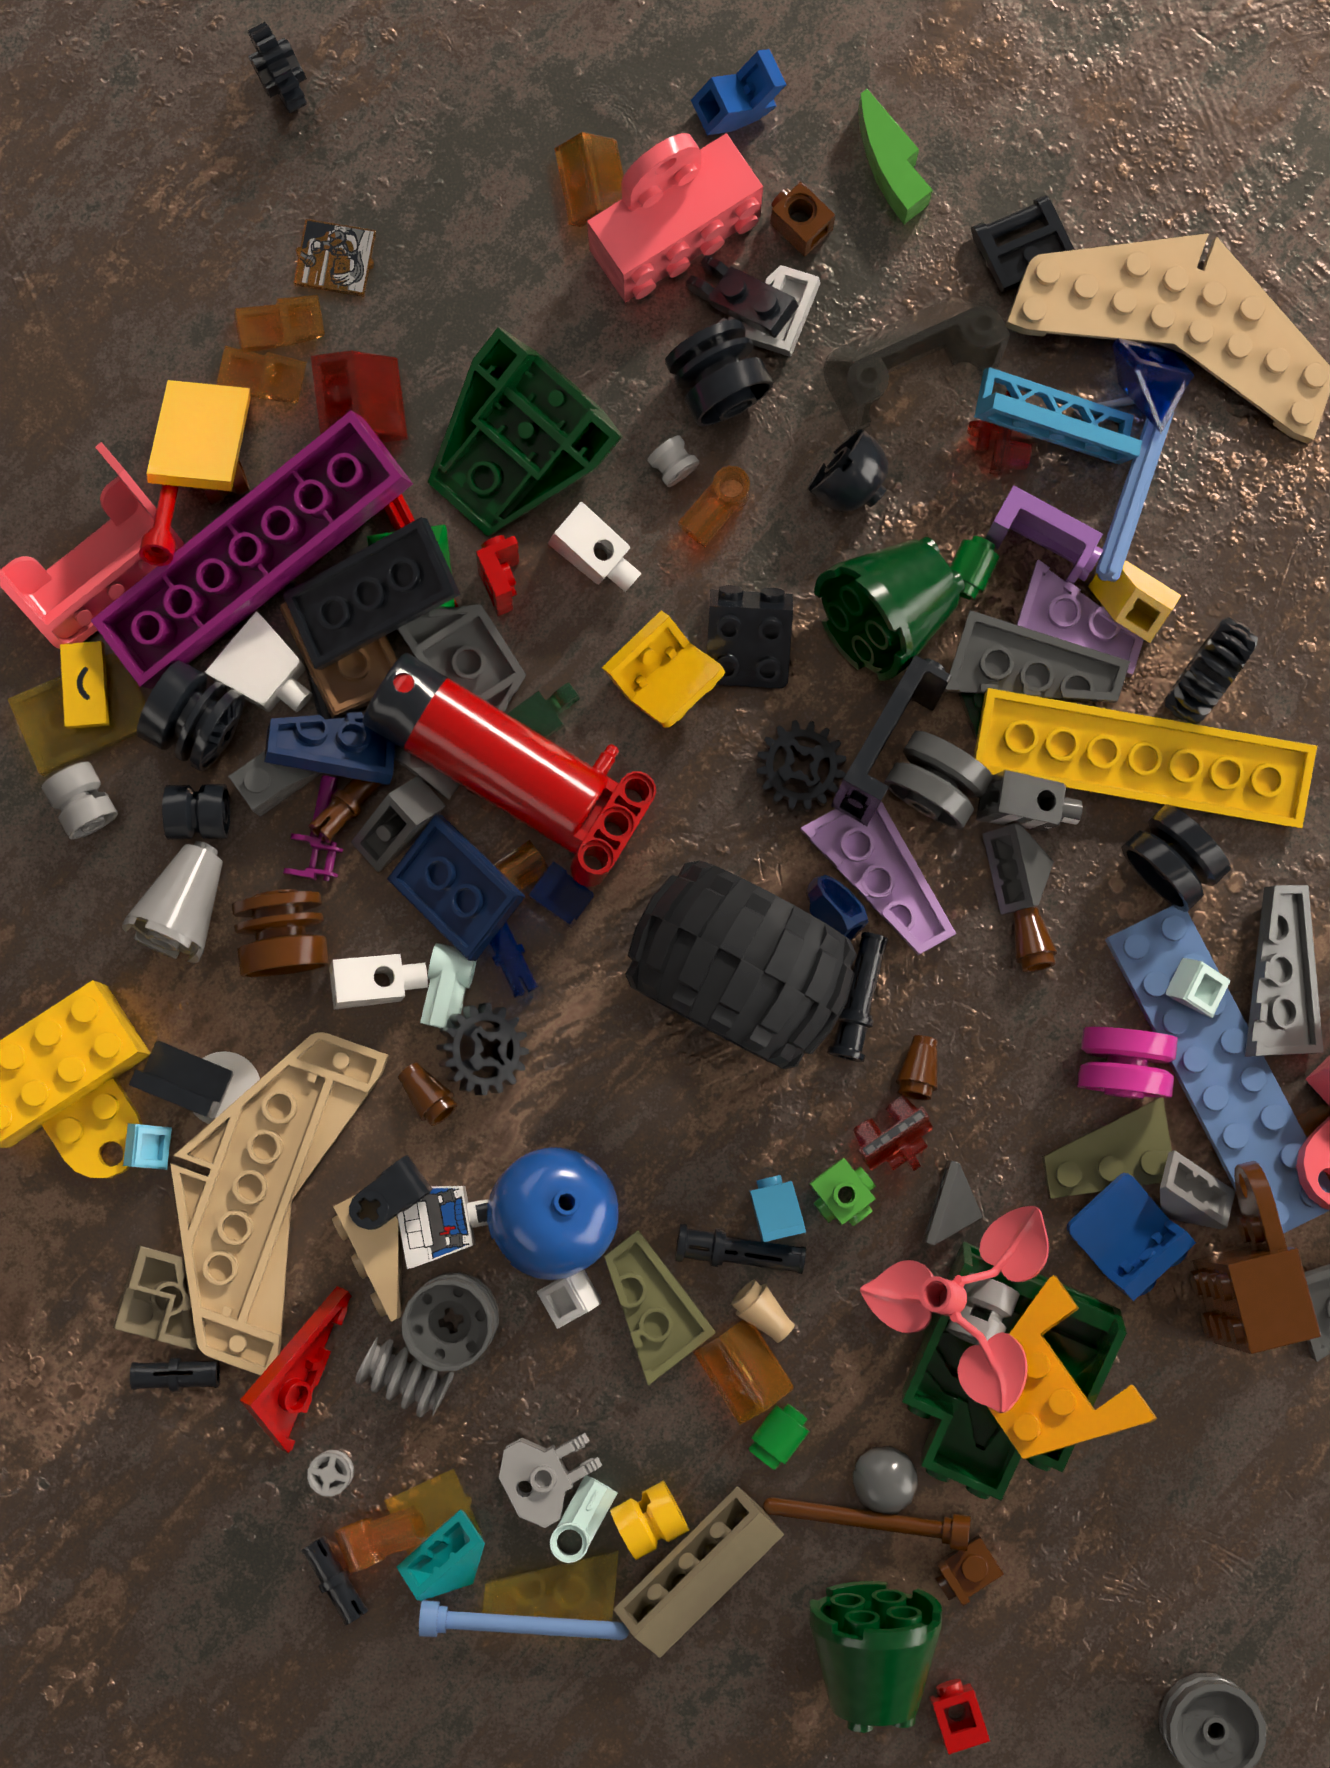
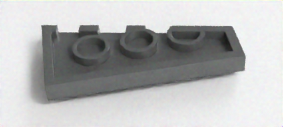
M1274 885L1265 887L1245 1057L1324 1053L1309 886Z

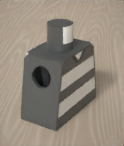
M1004 770L993 775V779L983 796L979 798L976 820L1006 826L1020 823L1024 829L1045 831L1059 826L1060 822L1077 825L1082 815L1083 804L1081 800L1065 797L1066 785L1064 783Z

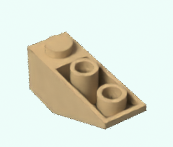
M352 1196L333 1206L337 1216L333 1217L332 1221L341 1239L344 1241L349 1238L356 1251V1254L352 1255L351 1259L358 1274L362 1279L369 1277L376 1291L370 1294L376 1310L381 1317L388 1315L392 1322L401 1317L402 1238L398 1215L375 1230L358 1227L349 1215V1205L354 1197ZM367 1199L363 1200L361 1205L364 1210L359 1214L360 1218L368 1217L373 1221L377 1220L379 1215L376 1210L381 1206L380 1202L377 1200L371 1203Z

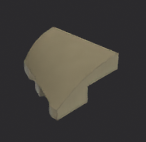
M137 1245L114 1321V1329L196 1350L197 1341L190 1312V1298L187 1294L184 1279L185 1271L182 1257Z

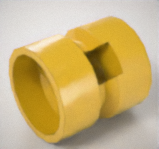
M664 1481L642 1492V1500L636 1501L630 1498L610 1509L617 1529L635 1560L656 1550L658 1540L663 1539L670 1542L689 1531L684 1516Z

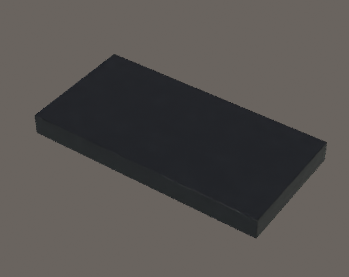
M423 517L418 518L283 593L314 669L322 670L461 595L429 521Z

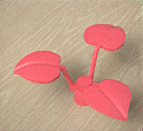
M1035 1206L1014 1209L999 1217L987 1228L981 1239L979 1252L985 1262L994 1265L990 1270L967 1276L957 1275L951 1281L939 1276H933L932 1272L920 1262L905 1260L890 1266L874 1280L860 1288V1292L872 1312L883 1323L896 1331L909 1334L917 1333L930 1324L932 1312L950 1317L951 1321L958 1323L975 1337L980 1345H973L962 1354L957 1369L958 1379L963 1390L970 1398L999 1413L1009 1411L1022 1394L1028 1369L1026 1355L1021 1344L1010 1334L1004 1332L997 1333L987 1341L982 1332L962 1317L961 1312L967 1302L964 1285L996 1277L1000 1272L1008 1280L1014 1282L1030 1280L1040 1273L1047 1262L1049 1242L1042 1212Z

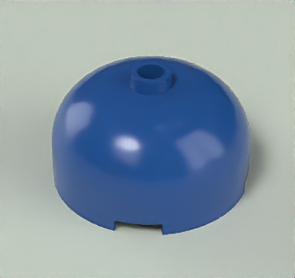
M560 1147L538 1149L525 1154L512 1163L496 1181L487 1206V1223L492 1240L495 1239L501 1252L511 1262L510 1265L524 1274L547 1280L574 1276L594 1264L610 1246L619 1220L617 1195L605 1171L588 1156L575 1150Z

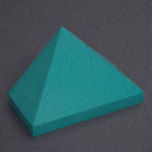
M460 1509L396 1567L415 1598L419 1601L426 1600L473 1584L485 1542L466 1513Z

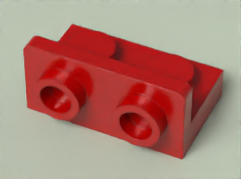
M504 535L495 536L482 543V549L476 551L478 574L497 616L513 610L512 597L517 595L514 587L516 581L510 568L519 564V549L515 536L506 539Z

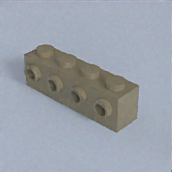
M737 1486L613 1610L633 1637L661 1658L784 1533L766 1512Z

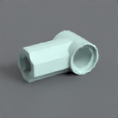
M441 943L435 944L428 969L427 978L430 980L420 1021L421 1024L437 1028H453L454 1025L451 1023L449 1016L451 1014H461L466 988L469 989L471 986L477 960L468 961L454 946Z
M588 1475L583 1477L550 1539L551 1551L558 1560L565 1563H573L583 1558L618 1492ZM571 1529L580 1534L582 1547L578 1552L568 1554L560 1549L558 1537L565 1530Z

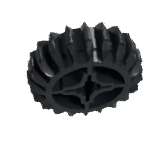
M1230 617L1223 619L1204 641L1165 698V707L1172 711L1173 715L1181 721L1185 720L1191 724H1199L1203 721L1243 669V666L1257 646L1258 637L1240 621L1236 622Z

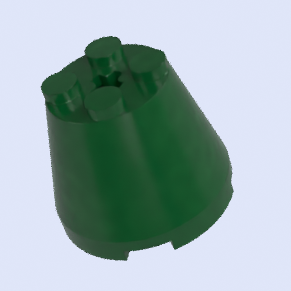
M923 537L920 540H908L833 565L818 576L814 595L822 599L827 617L821 622L838 651L857 670L865 666L877 673L879 680L886 681L904 671L910 665L914 656L921 652L959 604V594L964 591L965 584L961 575L957 571L952 570L940 555L937 544L931 538Z
M856 1581L837 1584L826 1588V1597L820 1600L811 1599L810 1627L833 1713L847 1721V1728L849 1730L859 1733L870 1732L874 1729V1726L892 1725L898 1728L913 1726L942 1628V1606L934 1596L921 1589L913 1590L912 1595L888 1589V1582Z

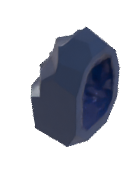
M817 876L809 883L806 896L810 903V914L843 934L850 941L853 940L869 922L864 905L847 887L830 876Z

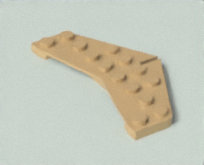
M1209 233L1040 254L1029 262L1022 276L1004 326L1005 328L1024 335L1045 336L1046 333L1159 344L1185 354L1273 419V425L1287 436L1306 444H1310L1314 440L1330 395V365L1217 236L1211 243L1202 270L1198 269L1197 266Z
M314 1033L173 1155L211 1169L207 1176L176 1164H170L198 1348L206 1356L262 1375L279 1355L281 1350L292 1200L381 1078L389 1058L388 1054L328 1033Z

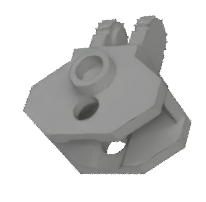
M586 1433L578 1435L558 1447L552 1445L545 1448L522 1437L506 1446L503 1452L499 1479L520 1518L543 1528L557 1522L562 1515L566 1491L573 1488L575 1481L603 1466L599 1458L596 1457L587 1459L571 1471H568L562 1457L584 1448L590 1442ZM528 1481L532 1486V1490L530 1492H523L519 1488V1482Z

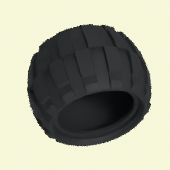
M699 860L685 863L679 875H671L651 897L635 927L628 952V957L632 962L625 975L630 987L744 1050L782 1069L798 1067L805 1053L812 1054L831 1033L847 1003L854 977L850 967L857 955L851 941L826 923L733 873Z

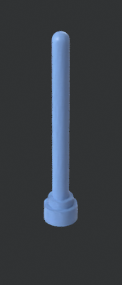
M422 1600L419 1618V1636L437 1637L438 1633H446L447 1629L623 1640L629 1635V1630L623 1622L448 1611V1606H440V1601Z

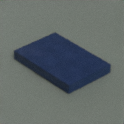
M436 814L387 878L468 961H476L526 897L443 815Z

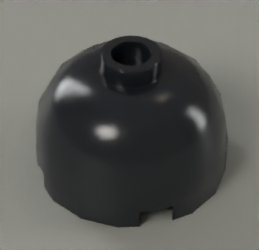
M858 429L833 451L835 457L827 467L825 463L821 465L808 486V490L817 500L830 509L840 512L857 510L864 504L872 507L886 492V488L882 485L888 474V460L885 452L872 435L868 434L864 429Z

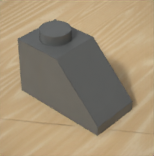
M264 751L228 777L251 809L261 817L322 773L264 762Z
M417 776L385 797L351 843L379 873L419 837L434 815H440L446 805Z

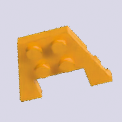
M1055 1275L1047 1280L1009 1333L1021 1344L1027 1359V1378L1022 1394L1014 1406L1005 1413H999L988 1407L1023 1459L1151 1423L1157 1419L1134 1385L1128 1386L1096 1410L1088 1401L1043 1336L1047 1331L1079 1309Z

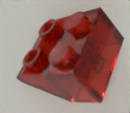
M353 350L311 356L320 435L352 410L365 419L382 443L408 439L398 358Z

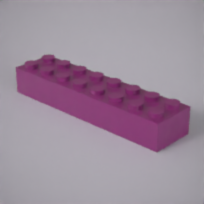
M351 410L174 552L173 561L170 564L157 566L91 619V622L140 687L153 689L172 664L178 660L187 664L192 662L412 486L413 483L365 419Z

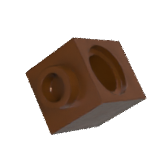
M801 181L792 190L789 188L782 190L771 204L773 208L770 224L804 257L833 230L836 215ZM795 211H803L809 215L810 219L805 222H796L789 215Z

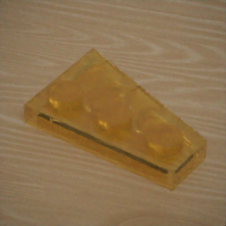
M619 1550L580 1559L573 1563H563L487 1581L485 1583L482 1613L612 1621ZM584 1638V1639H594V1640L610 1641V1639Z

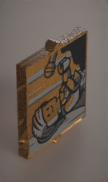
M306 219L301 247L296 248L298 262L294 285L365 297L369 270L375 266L372 255L376 230Z

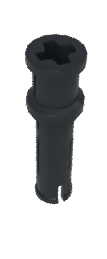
M862 932L859 951L853 969L854 977L847 1003L837 1019L839 1024L834 1044L829 1046L827 1051L832 1056L855 1062H864L865 1060L862 1050L867 1030L872 1028L874 1023L872 1020L873 1016L870 1015L871 1004L880 974L883 955L888 943L887 937L870 932Z
M680 1223L675 1261L682 1262L684 1258L708 1261L710 1266L713 1267L722 1266L723 1262L802 1274L805 1265L806 1247L727 1237V1232H723L722 1229L707 1232L688 1229L687 1224Z

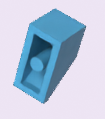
M781 1175L756 1180L758 1189L750 1190L749 1192L761 1241L767 1242L805 1233L806 1229L793 1182L783 1183Z

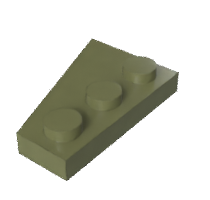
M1157 1098L1042 1156L1048 1199L1101 1192L1122 1173L1132 1175L1141 1186L1161 1183L1168 1153L1172 1151L1163 1098Z
M637 1230L604 1257L647 1384L650 1385L713 1336L716 1331L640 1231Z

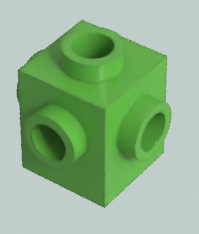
M845 1158L838 1160L809 1183V1186L819 1197L813 1204L828 1223L836 1219L839 1225L849 1221L852 1226H855L873 1211L869 1204L876 1199L870 1192L876 1187L861 1166L854 1171ZM844 1186L851 1192V1197L846 1203H842L838 1198V1191Z

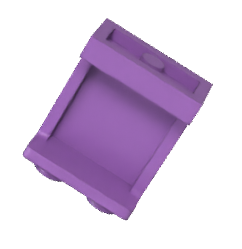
M1016 486L1012 487L985 538L995 544L996 549H999L1009 529L1021 534L1072 562L1073 568L1065 581H1069L1072 584L1075 583L1077 578L1082 581L1086 580L1103 552V549L1097 547L1103 535L1101 532Z

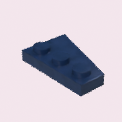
M362 712L347 713L345 718L324 719L320 715L272 718L267 730L264 762L390 785L394 769L395 744L363 724Z

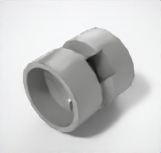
M90 762L77 763L57 772L48 778L41 787L52 808L61 809L58 819L71 840L85 837L98 831L112 822L118 815L108 794L98 791L101 781Z
M991 1278L965 1284L964 1289L967 1294V1302L961 1312L962 1317L982 1332L987 1341L997 1333H1005L1007 1328L1002 1323L1003 1318L1012 1316L1020 1294L1013 1288ZM974 1309L990 1315L988 1321L972 1316ZM949 1318L945 1329L947 1332L971 1344L980 1345L975 1337Z

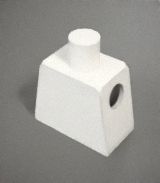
M583 502L578 504L547 543L598 585L607 576L626 592L641 575L634 566L623 558L631 547ZM594 549L604 550L607 554V560H599L594 554Z
M257 611L205 671L214 682L225 684L229 691L232 689L245 695V700L267 712H270L280 700L295 712H299L312 696V692L297 681L305 671V666Z
M400 954L332 960L329 967L334 1010L399 1002L405 997V990L428 988L426 964L402 965ZM374 974H386L390 979V986L381 987L377 985L374 980Z

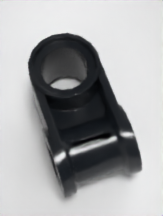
M406 1155L388 1167L375 1181L352 1198L349 1205V1215L358 1227L375 1230L385 1225L400 1212L403 1213L428 1195L433 1188L410 1157ZM367 1199L371 1203L377 1200L380 1202L381 1206L376 1210L379 1215L377 1220L373 1221L368 1217L360 1218L359 1214L364 1210L361 1205L363 1200Z

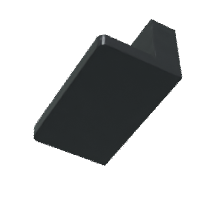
M157 1041L154 1044L144 1070L135 1069L129 1085L205 1117L215 1119L232 1080L233 1071L164 1042Z

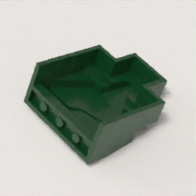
M963 1241L946 1279L953 1281L957 1275L967 1276L969 1273L987 1271L992 1269L994 1265L982 1259L978 1247ZM1002 1272L996 1277L991 1278L1013 1288L1020 1294L1012 1316L1003 1318L1002 1323L1007 1328L1005 1333L1009 1334L1049 1278L1038 1274L1030 1280L1014 1282L1008 1280ZM1063 1285L1079 1309L1047 1331L1043 1336L1088 1401L1094 1406L1127 1331L1119 1308ZM975 1309L972 1315L988 1321L990 1315ZM932 1312L931 1322L924 1330L921 1346L902 1388V1403L907 1404V1409L910 1412L929 1419L931 1415L936 1417L921 1451V1466L925 1467L926 1472L935 1479L943 1482H949L952 1479L966 1485V1490L979 1498L989 1499L991 1496L1002 1501L1019 1464L1021 1455L988 1407L970 1398L960 1385L957 1370L960 1358L964 1351L974 1344L966 1342L945 1330L950 1317ZM1075 1445L1027 1458L1026 1460L1034 1467L1044 1471H1050L1053 1468L1063 1472Z

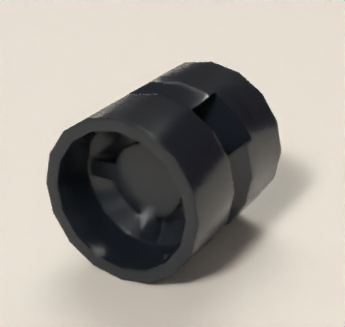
M205 784L200 787L199 791H194L190 785H166L162 801L163 827L166 838L168 840L192 839L195 833H199L203 839H227L230 831V797L227 785Z

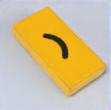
M102 641L60 644L65 727L67 729L110 726L105 644Z

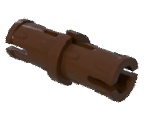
M353 778L342 790L337 789L331 795L332 801L308 825L310 830L316 837H319L322 833L321 840L329 843L350 818L356 819L361 813V806L382 784Z

